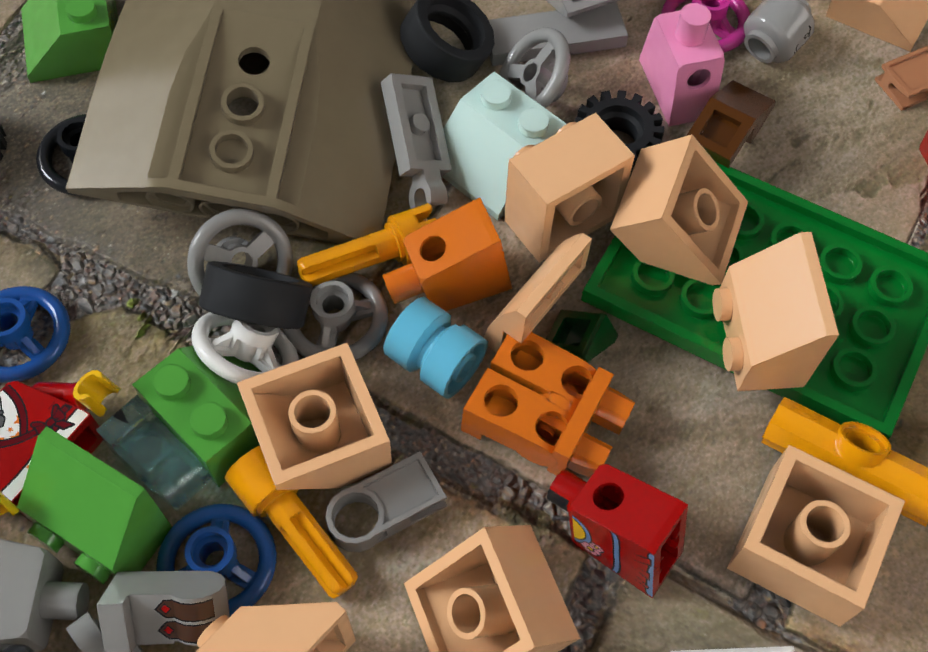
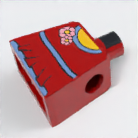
M609 464L599 465L587 482L566 469L562 470L552 482L547 499L569 512L572 541L620 577L653 598L683 553L688 504Z

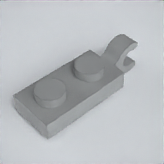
M390 73L381 81V87L399 176H409L413 179L409 191L410 209L427 203L430 205H445L448 201V195L441 177L450 172L452 168L432 77Z

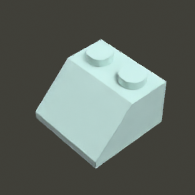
M494 71L459 100L443 128L452 170L442 176V178L472 201L481 198L488 214L498 221L505 214L509 159L513 158L523 147L527 145L535 146L555 135L566 123Z

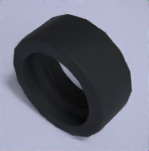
M416 0L400 26L401 42L407 55L421 70L433 78L446 82H463L472 77L489 57L495 45L494 31L487 16L471 0ZM429 21L444 25L454 32L461 40L465 50L451 46L441 39L433 30Z
M212 261L208 262L206 266L199 305L202 309L213 314L250 324L282 329H300L305 324L313 286L307 281L274 271L235 263Z

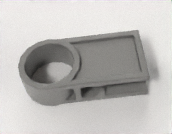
M419 451L362 482L341 490L331 499L327 506L326 522L331 538L339 547L349 552H362L371 549L379 542L447 507L445 502L447 496ZM354 502L366 503L372 506L378 513V522L374 529L367 535L358 538L347 537L339 533L335 528V518L339 511L346 505Z

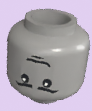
M763 0L744 23V44L749 53L764 63H782L790 60L814 33L815 22L809 3L806 0Z

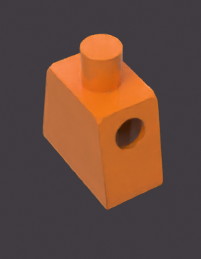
M477 198L406 235L403 243L412 263L382 275L394 305L425 293L427 299L445 311L512 289L501 240L481 198Z

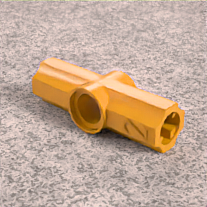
M786 397L782 399L762 436L761 443L781 453L785 451L788 445H791L905 500L901 515L924 527L928 525V467L891 450L889 440L871 426L853 421L844 422L841 425Z

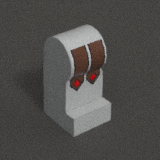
M214 571L117 572L96 604L105 652H133L136 645L174 644L175 641L185 645L197 646L200 635L213 621L223 615L230 617L226 580L222 574Z

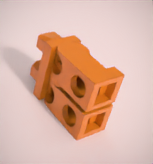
M533 332L527 336L522 344L507 334L492 359L490 368L486 369L463 408L461 431L479 440L484 435L515 450L525 459L540 466L548 467L547 471L556 476L562 470L569 468L576 473L591 477L599 465L605 464L613 448L609 444L586 433L591 422L620 435L635 402L619 391L609 387L614 376L613 373L601 367H598L596 370L585 360Z

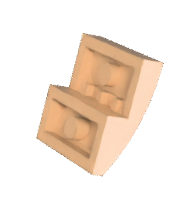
M580 233L564 240L554 249L487 328L484 338L488 341L489 349L497 353L507 334L522 344L585 268L592 238L584 233Z

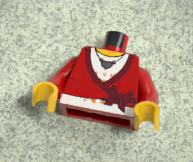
M92 370L75 383L38 382L31 387L18 381L8 382L0 390V516L7 512L14 516L20 512L27 518L17 506L38 435L46 426L90 454L107 437L92 415L87 412V410H90L99 417L104 416L107 409L101 404L102 401L111 393L118 394L121 389L98 370Z

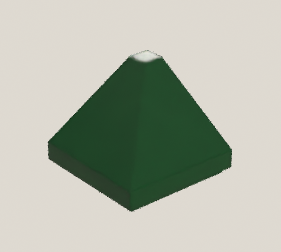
M561 309L546 340L589 362L614 344L618 333L606 314Z

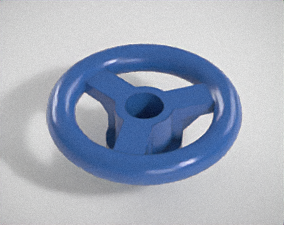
M18 286L0 290V347L4 346L10 350L20 349L31 359V361L17 366H0V383L20 382L41 374L51 367L65 350L70 337V318L63 303L50 292L30 286ZM38 305L44 307L49 312L54 325L51 340L46 348L33 338L31 321Z
M212 504L191 511L173 525L160 546L156 571H175L176 555L183 541L197 528L211 523L210 526L203 527L190 536L184 550L185 560L188 565L178 571H214L222 574L224 578L244 589L241 593L228 600L231 616L241 606L255 605L267 591L276 568V545L269 528L258 516L253 517L247 509L237 505ZM230 522L246 529L255 540L259 554L256 572L240 564L237 560V548L229 534ZM215 551L224 552L223 558L219 563L206 565V559L211 553Z

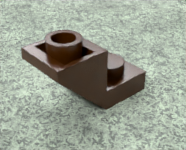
M732 80L711 96L686 136L692 134L715 162L729 168L744 143H752L774 108L776 101Z

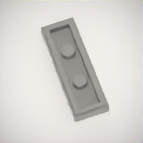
M617 2L568 18L564 17L558 10L489 20L494 31L495 42L489 55L492 66L503 65L511 49L522 37L533 30L543 27L556 29L564 35L569 45L570 55L626 47L628 33ZM547 42L540 43L531 48L520 62L536 58Z

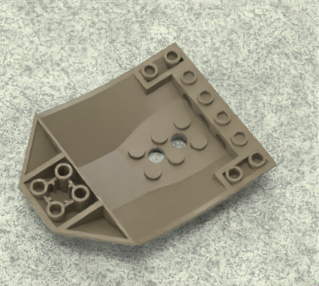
M126 0L107 48L91 97L66 185L67 192L210 219L221 212L231 209L256 210L275 220L286 234L343 244L382 230L395 161V151L381 81L390 73L411 75L413 61L407 55L401 42L400 26L413 5L409 0ZM256 52L264 55L270 64L263 73L252 75L240 68L239 62L241 58L248 53ZM246 97L254 100L258 107L252 114L240 116L231 112L229 105L237 98Z

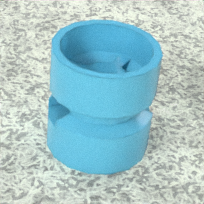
M423 296L410 303L398 316L386 336L383 351L386 356L409 372L420 369V380L444 398L449 399L457 394L474 375L486 354L488 341L464 324L461 326L457 324L451 326V315Z

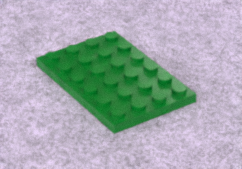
M717 163L748 201L726 272L729 266L795 234L812 232L839 336L804 387L767 390L783 398L786 397L841 425L844 422L853 421L871 426L889 440L928 346V253L737 169L727 168ZM614 236L585 285L581 301L726 370L723 361V342L726 334L723 321H716L714 317L712 303L713 292L716 288H720L721 284L712 286L640 262Z

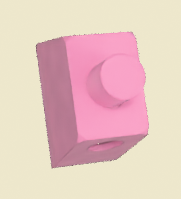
M690 3L679 11L656 16L653 19L640 54L639 61L668 127L696 121L711 96L717 93L720 88L725 63L724 52L709 24L711 19L710 10L699 3Z

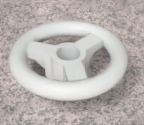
M209 312L198 319L192 330V344L200 360L214 373L235 384L299 360L296 348L280 328L250 324ZM219 326H232L228 333L218 338H209V333L212 329ZM272 345L279 351L282 357V365L276 361ZM222 356H235L241 361L252 363L262 372L241 368Z

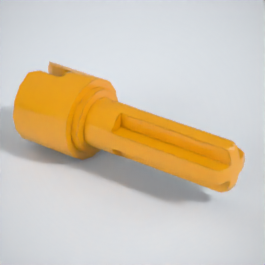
M427 203L388 217L384 229L300 258L297 261V267L301 280L315 286L393 258L398 262L401 261L404 265L412 263L403 239L406 235L437 220L436 218L427 220L433 210L432 205Z
M260 445L240 457L229 468L224 478L253 517L268 516L329 597L337 598L352 588L358 579L357 572L298 497L297 492L299 489L276 490Z

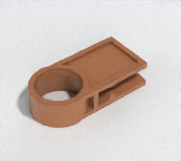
M928 45L882 64L881 68L885 73L876 76L874 80L901 111L928 100Z

